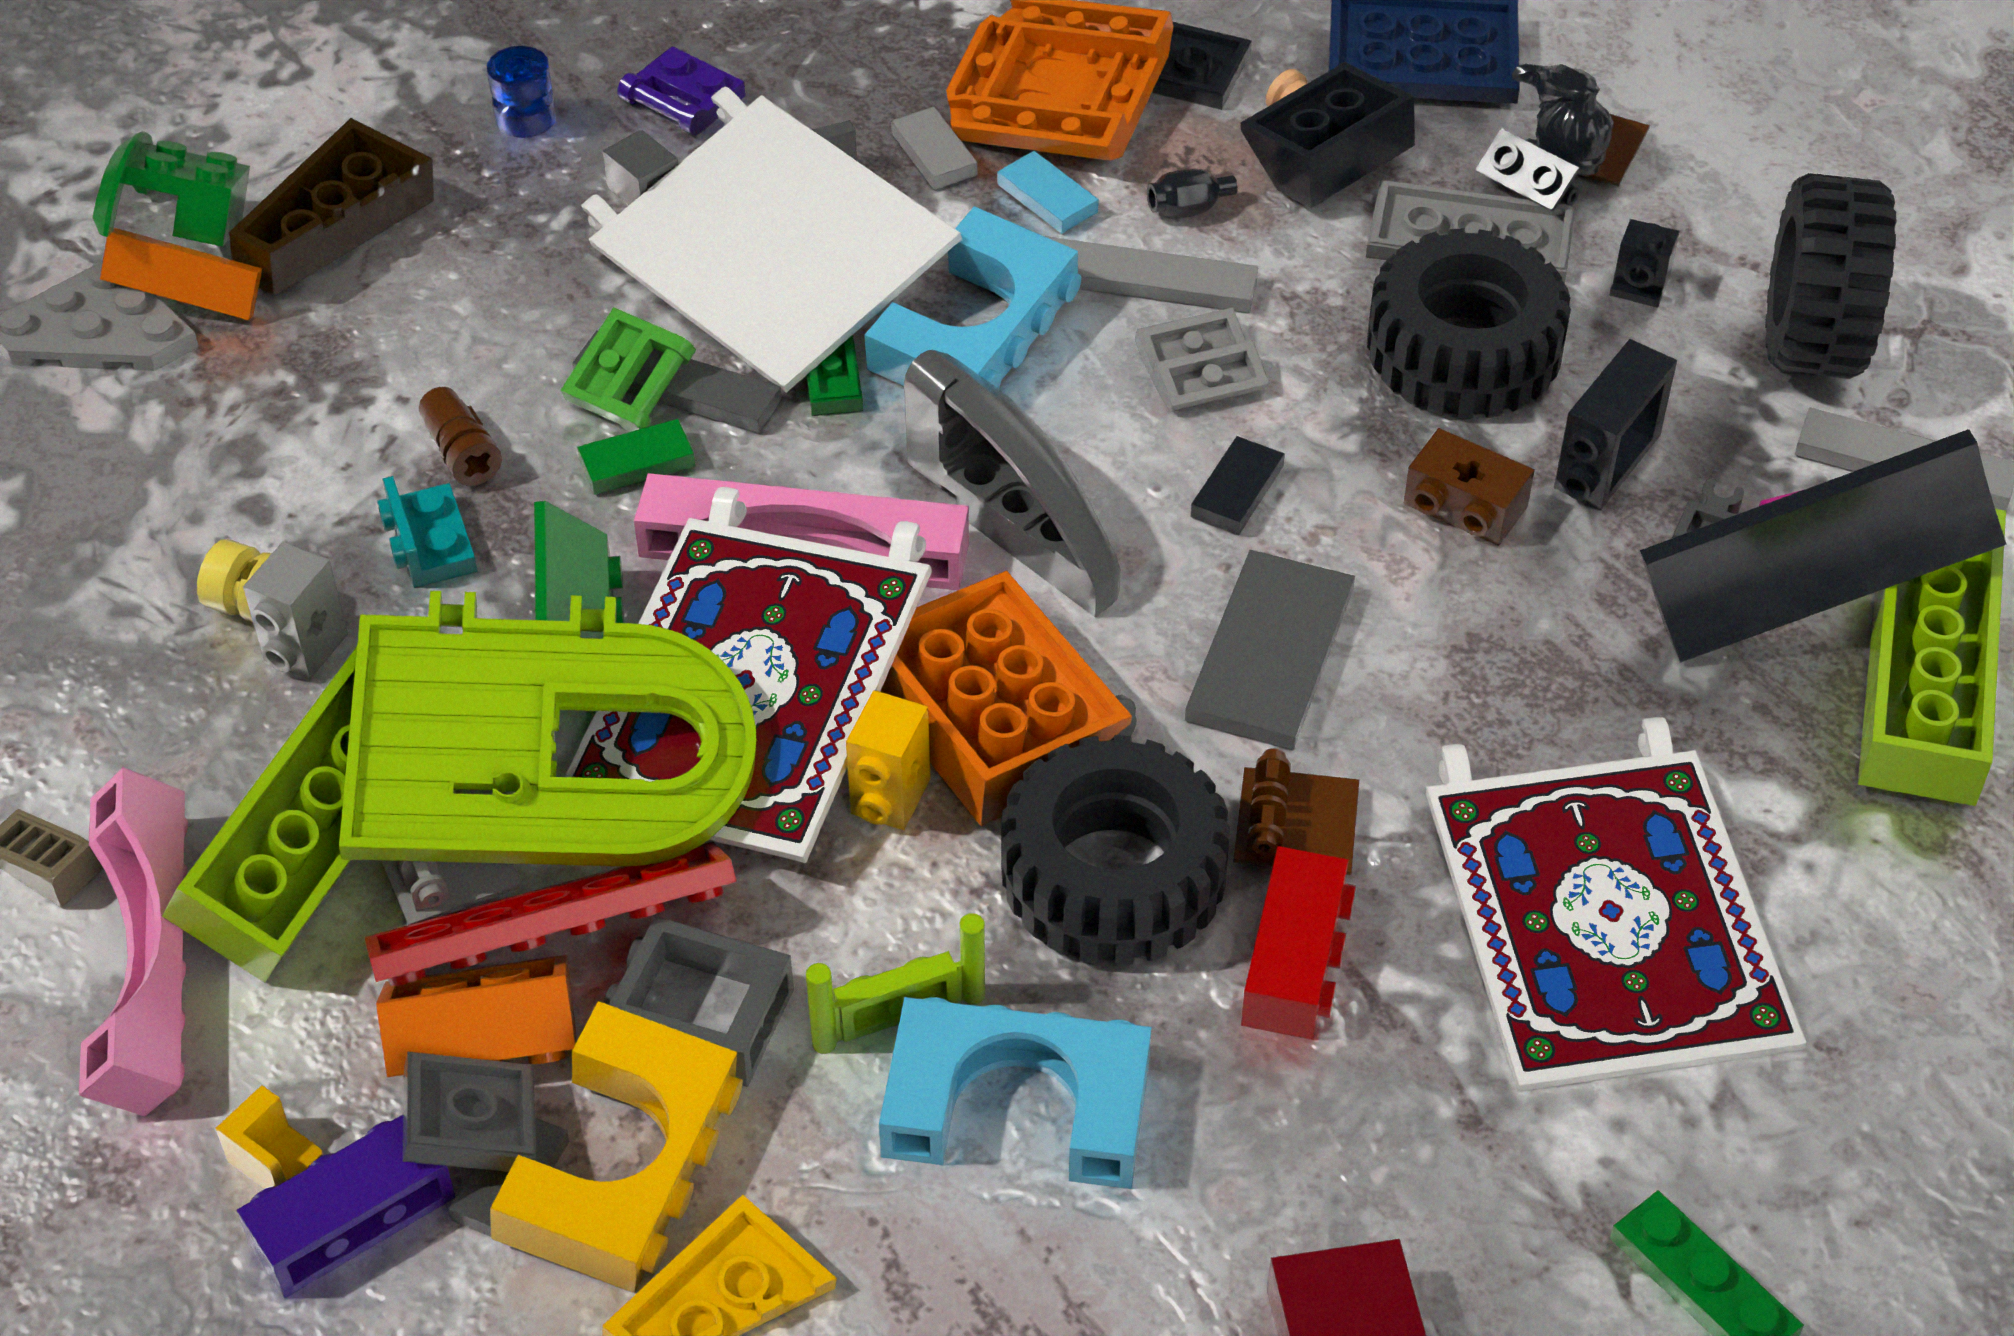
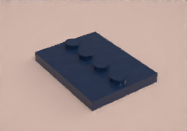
M1331 0L1328 71L1346 62L1413 95L1414 98L1518 104L1520 81L1512 79V73L1519 66L1518 0Z

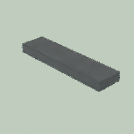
M596 330V332L584 346L582 351L573 361V370L576 367L579 360L581 359V357L583 356L588 346L590 345V343L592 342L598 330ZM653 349L627 390L628 393L638 395L662 357L663 352ZM691 359L687 365L681 364L658 402L760 433L782 400L781 386Z

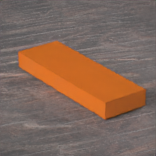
M114 227V231L106 240L100 280L250 320L254 315L262 268Z

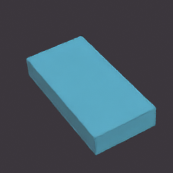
M1035 151L997 171V185L1061 234L1098 213V198Z

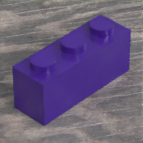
M402 1114L392 1121H385L375 1125L364 1137L340 1151L319 1157L308 1169L284 1183L260 1191L249 1203L238 1208L236 1211L249 1245L285 1299L455 1199L456 1196L448 1166L403 1162Z

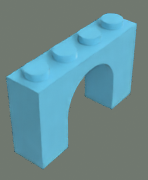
M974 206L955 228L961 233L962 240L948 251L949 273L996 293L1009 304L1008 308L989 322L975 326L958 327L936 322L892 302L864 335L867 370L904 386L905 375L914 359L927 350H936L956 358L999 389L1002 379L1010 369L1021 365L1026 357L1028 347L1039 334L1044 335L1049 330L1060 307L1065 302H1071L1077 295L1081 285V275L1078 274V251Z
M904 997L879 1120L881 1158L943 1165L953 1110L958 1097L965 1087L980 1075L991 1070L1015 1066L1039 1070L1056 1079L1065 1087L1074 1101L1076 1109L1069 1149V1181L1132 1189L1150 1061L1152 1027L1135 1025L1125 1020H1111L1107 1022L1074 1018L1061 1012L1040 1014L1011 1010L1002 1005L982 1007L951 1003L937 997L926 999Z

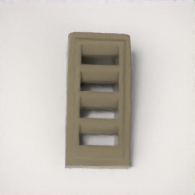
M17 809L0 824V869L61 908L104 869L90 848L89 841L76 833L20 809ZM21 830L23 831V833H21V834H20L13 842H11L6 848L3 847V846L6 845L14 836H16ZM33 838L36 839V841L30 847H28L21 855L18 854V852ZM47 847L50 848V849H49L45 854H43L37 861H34V859H35L43 850H45ZM60 856L63 857V858H62L58 863H56L52 868H49V866H50L58 857H60Z

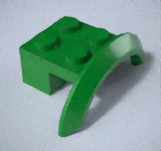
M141 131L119 145L111 156L102 177L92 218L100 235L108 237L114 231L117 209L124 184L133 186L139 194L147 195L150 190L177 195L172 236L223 247L229 240V231L243 218L250 166L237 163V158L227 153L208 152L207 156L187 152L185 145L171 141H158L157 145H153L151 135Z

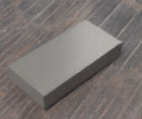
M934 106L891 121L892 135L934 190L977 175V161Z

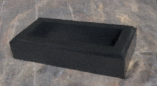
M1236 436L1191 503L1190 517L1239 535L1283 468L1285 453Z

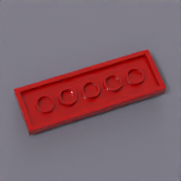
M709 842L670 860L641 866L618 867L367 936L365 941L375 981L379 982L388 979L391 986H399L424 978L426 976L425 969L449 962L451 969H460L479 964L487 959L485 952L509 945L511 952H522L537 948L547 942L545 935L566 929H569L570 935L573 936L595 932L606 926L605 918L628 912L630 919L649 917L664 911V902L687 896L690 903L710 900L724 893L722 886L737 881L731 858L714 842Z

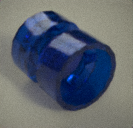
M528 46L508 47L491 56L487 63V75L490 93L492 94L495 124L498 129L508 136L517 138L535 137L545 133L556 121V109L553 90L551 89L552 83L547 56L542 51Z

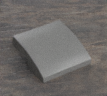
M1233 307L1148 326L1136 331L1134 340L1159 395L1170 411L1260 391L1269 387L1270 383L1254 341H1246Z

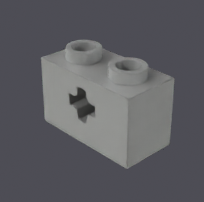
M282 542L243 586L261 648V654L264 661L276 670L282 672L291 671L311 679L348 635L329 559Z

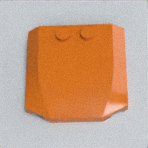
M1010 0L1012 8L1001 17L990 15L979 24L946 89L951 113V127L961 141L1109 161L1123 156L1169 56L1173 31L1171 11L1076 0Z

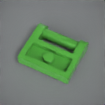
M613 307L560 391L566 401L616 422L628 432L646 428L651 424L649 415L681 364L687 365L696 349L685 338ZM653 349L663 352L662 357L633 403L629 405L622 402V398Z

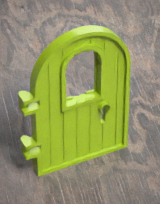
M430 591L428 617L360 614L339 841L341 859L641 866L659 863L683 855L705 843L725 826L735 814L747 793L752 779L756 753V725L748 696L732 670L711 650L697 641L666 628L645 624L616 623V597L605 596V609L582 608V596L571 595L570 621L477 618L476 592H465L463 605L443 604L441 591ZM441 627H462L463 633L441 634ZM581 631L603 632V639L581 638ZM560 710L668 713L686 720L695 728L702 742L697 757L701 758V760L687 773L665 780L645 781L644 779L556 777L557 761H553V754L556 753L554 732L559 731ZM455 789L492 790L493 795L454 794ZM507 791H513V792H515V793L509 794V795L502 794V793L507 792Z

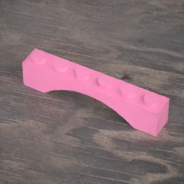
M650 473L647 474L634 518L639 557L669 560L689 518L709 521L712 500L716 490L720 487L737 489L740 493L737 501L743 502L746 505L747 512L743 521L737 526L739 528L889 557L891 540L897 523L900 521L913 522L920 526V532L917 536H922L926 541L924 554L917 563L928 564L932 570L926 587L960 590L969 546V506Z
M123 767L90 798L89 846L103 866L118 898L126 928L128 958L124 984L114 1009L102 1025L81 1042L79 1096L146 1117L164 1100L173 1096L178 1091L185 1073V1067L181 1061V1033L185 1025V1013L182 1010V982L186 973V964L182 960L184 930L162 917L176 888L187 875V866L184 864V838L188 829V820L184 817L185 791Z

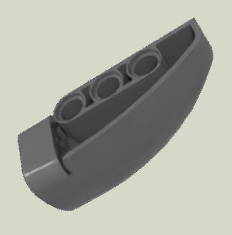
M927 350L921 353L909 366L904 380L906 446L909 466L943 491L952 492L956 495V505L969 506L970 525L1096 618L1118 599L1120 591V566L1108 537L1072 470L1043 430L1011 398L949 354L936 350Z

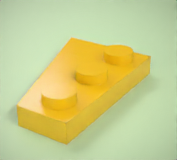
M742 1194L602 1325V1336H740L834 1290L837 1278Z

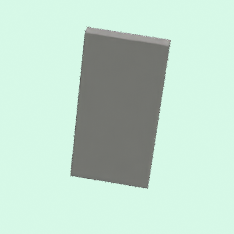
M1380 180L1367 243L1366 258L1387 260L1391 255H1396V251L1413 240L1417 244L1423 235L1436 231L1438 235H1445L1450 229L1464 228L1465 233H1478V230L1481 229L1493 231V236L1504 239L1508 235L1518 239L1521 242V246L1525 249H1529L1532 246L1544 256L1545 263L1551 262L1565 283L1576 206L1558 204L1555 210L1551 211L1527 199Z

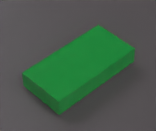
M678 419L577 446L579 461L594 495L646 481L648 473L667 475L696 467L694 452Z

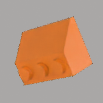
M567 955L426 975L418 981L399 986H391L389 981H385L376 1002L387 1077L403 1075V1081L404 1065L408 1052L501 1062L505 1059L528 1056V1063L544 1064L564 1059L566 1057L565 1050L573 1049L577 1039Z

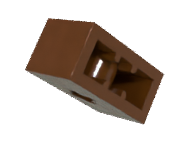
M1438 428L1408 467L1403 504L1462 529L1473 536L1500 546L1528 507L1535 469Z

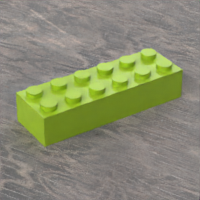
M1995 509L2005 537L2006 510ZM2004 546L1875 592L1858 785L1976 806L1993 762Z
M357 647L176 888L162 917L264 983L351 862V860L341 859L339 841Z

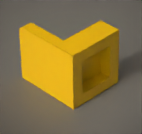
M263 1085L215 1128L228 1163L263 1189L284 1183L308 1169L316 1159L324 1156L320 1147L288 1124L280 1098Z

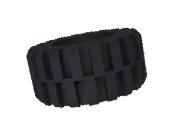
M1807 173L1792 183L1791 191L1788 192L1785 200V208L1781 213L1779 231L1776 234L1774 256L1770 269V284L1767 293L1768 305L1765 328L1767 329L1765 344L1768 349L1767 358L1770 364L1779 371L1851 379L1868 369L1871 363V356L1876 352L1878 337L1882 333L1884 325V314L1886 307H1888L1890 296L1891 277H1893L1894 249L1896 248L1894 195L1891 194L1892 190L1880 180Z
M1464 228L1450 229L1445 235H1438L1437 231L1423 235L1419 239V243L1416 244L1412 240L1396 251V255H1391L1380 267L1379 275L1375 277L1367 333V348L1370 351L1369 359L1373 368L1378 374H1381V379L1393 392L1400 390L1401 397L1415 407L1419 403L1428 406L1427 409L1430 413L1443 416L1444 412L1457 414L1458 419H1472L1474 414H1484L1486 418L1502 415L1504 409L1507 408L1514 412L1528 405L1530 399L1535 400L1549 388L1550 382L1556 379L1558 375L1571 312L1569 306L1571 298L1568 288L1551 262L1545 264V258L1539 251L1532 246L1529 249H1525L1521 246L1520 240L1508 235L1503 239L1493 236V231L1481 229L1478 230V233H1465ZM1469 318L1488 323L1494 327L1483 329L1465 328L1447 323L1442 319Z
M1114 735V741H1099L1098 736L1081 739L1079 746L1071 749L1067 744L1060 746L1048 753V761L1046 763L1038 759L1023 772V780L1020 779L1013 785L1007 796V807L1002 811V886L1006 888V900L1013 914L1022 917V926L1033 937L1041 939L1045 935L1048 938L1049 948L1065 956L1069 951L1078 953L1082 962L1098 965L1099 959L1115 960V966L1132 965L1133 959L1146 956L1149 962L1166 956L1169 946L1174 945L1176 949H1180L1196 938V928L1202 930L1209 925L1216 915V905L1222 902L1226 887L1230 826L1227 823L1228 810L1224 799L1218 793H1215L1216 785L1204 771L1200 769L1194 772L1193 761L1178 751L1170 755L1165 752L1163 744L1149 739L1146 740L1145 744L1131 742V736ZM1121 830L1149 839L1159 846L1164 853L1145 865L1130 869L1114 870L1089 865L1074 857L1065 848L1076 839L1093 832Z

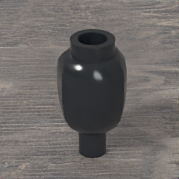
M1184 169L1168 172L1161 175L1156 183L1148 184V205L1153 213L1162 212L1169 219L1192 217L1208 211L1215 205L1219 197L1236 195L1238 191L1237 180L1234 175L1216 178L1209 171L1203 169Z

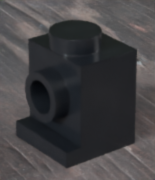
M1630 219L1620 244L1609 296L1658 308L1670 278L1680 231L1654 223Z

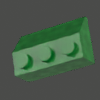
M547 501L534 502L536 620L570 621L571 595L582 596V608L605 609V596L614 597L613 589L623 588L621 556H610L607 534ZM616 597V623H625L622 597ZM581 631V638L603 639V632Z

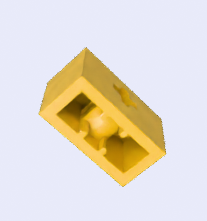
M873 690L846 740L850 812L852 815L859 816L871 824H884L905 830L931 780L928 706Z

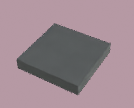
M415 1052L407 1053L404 1065L403 1162L509 1172L518 1155L536 1161L533 1065Z

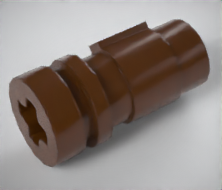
M437 387L424 394L419 403V413L425 422L427 430L439 447L442 460L457 482L465 486H477L494 477L501 467V451L491 439L488 431L483 427V423L472 406H467L457 393L449 387Z

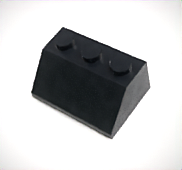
M1343 62L1240 122L1241 132L1275 188L1309 208H1313L1415 146L1414 96L1349 63Z

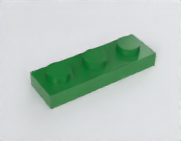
M1659 1190L1613 1225L1609 1239L1712 1336H1800L1804 1324Z

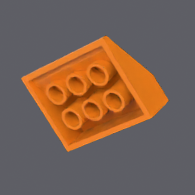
M1007 570L916 607L880 691L928 706L930 763L980 826L1002 817V811L1007 807V796L1011 788L1020 779L1023 780V772L1035 761L1041 759L1046 763L1050 751L1065 744L1070 749L1079 746V741L1083 738L1098 736L1099 741H1110L1114 738V735L1119 734L1132 721V715Z

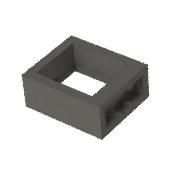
M654 916L645 936H638L633 941L628 953L627 970L619 985L612 984L603 1003L736 1051L735 1077L743 1080L742 1086L748 1087L794 991L791 955ZM665 960L750 985L727 1034L641 1009Z

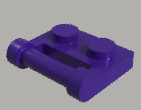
M671 46L637 74L627 73L624 75L617 88V94L620 99L630 104L640 103L678 122L680 129L693 136L700 134L718 119L716 111L720 107L713 103L711 97L721 88H729L741 100L746 96L744 81L674 46Z

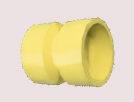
M221 539L215 543L206 554L197 578L199 602L207 608L228 615L240 614L246 621L253 623L243 586L272 553H260L255 547L230 539Z

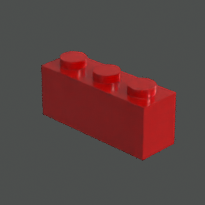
M1277 846L1245 985L1241 1026L1313 1040L1318 1016L1330 1018L1336 982L1328 981L1326 977L1329 967L1337 969L1341 967L1347 933L1336 931L1338 920L1350 921L1356 893V885L1346 883L1349 859Z

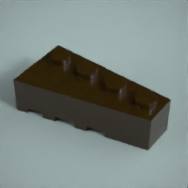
M350 118L229 231L232 260L262 268L259 288L276 296L433 202L432 158Z

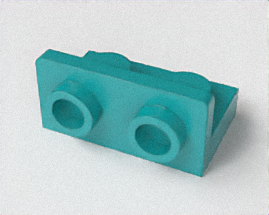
M393 476L382 479L386 498L377 500V505L385 532L396 531L397 536L389 538L397 570L408 568L414 588L478 572L475 556L450 483L399 495Z

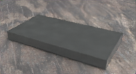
M1250 549L1185 708V721L1294 750L1353 592L1355 576Z

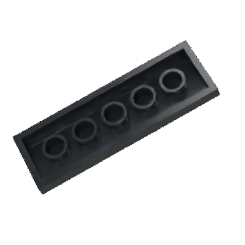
M1970 429L1642 549L1640 552L1665 630L1680 663L2007 544L1988 487L1978 443Z

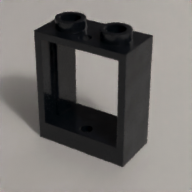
M1632 339L1625 343L1568 412L1554 489L1602 510L1661 435L1677 359Z

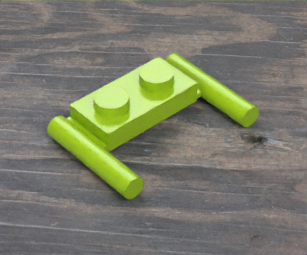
M973 913L966 914L961 918L959 923L960 961L955 963L949 951L932 957H918L910 960L904 966L874 976L865 975L854 978L846 985L834 988L833 990L830 968L822 963H815L809 966L806 970V983L813 1049L820 1054H827L836 1048L839 1041L847 1042L899 1025L904 997L916 999L937 997L951 1003H958L963 1000L968 1004L982 1002L985 998V930L983 918Z

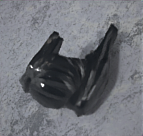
M1523 64L1517 66L1512 73V79L1535 87L1541 102L1539 105L1540 111L1537 114V129L1535 133L1537 140L1529 138L1526 141L1579 167V175L1597 173L1600 165L1606 158V150L1610 145L1614 121L1608 110L1597 101V94L1600 88L1597 86L1595 78L1581 69L1571 68L1563 64L1553 66Z

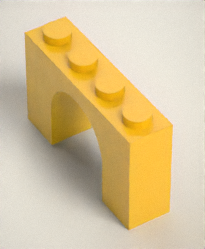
M598 1001L572 1050V1083L628 1103L644 1111L659 1126L666 1143L657 1158L645 1169L635 1175L615 1181L583 1179L518 1155L490 1208L491 1239L636 1293L645 1271L655 1274L663 1260L669 1240L663 1234L671 1217L681 1220L689 1205L694 1189V1183L689 1182V1179L696 1164L706 1167L712 1157L719 1131L715 1130L714 1127L720 1114L731 1115L737 1104L743 1085V1080L735 1077L737 1052Z

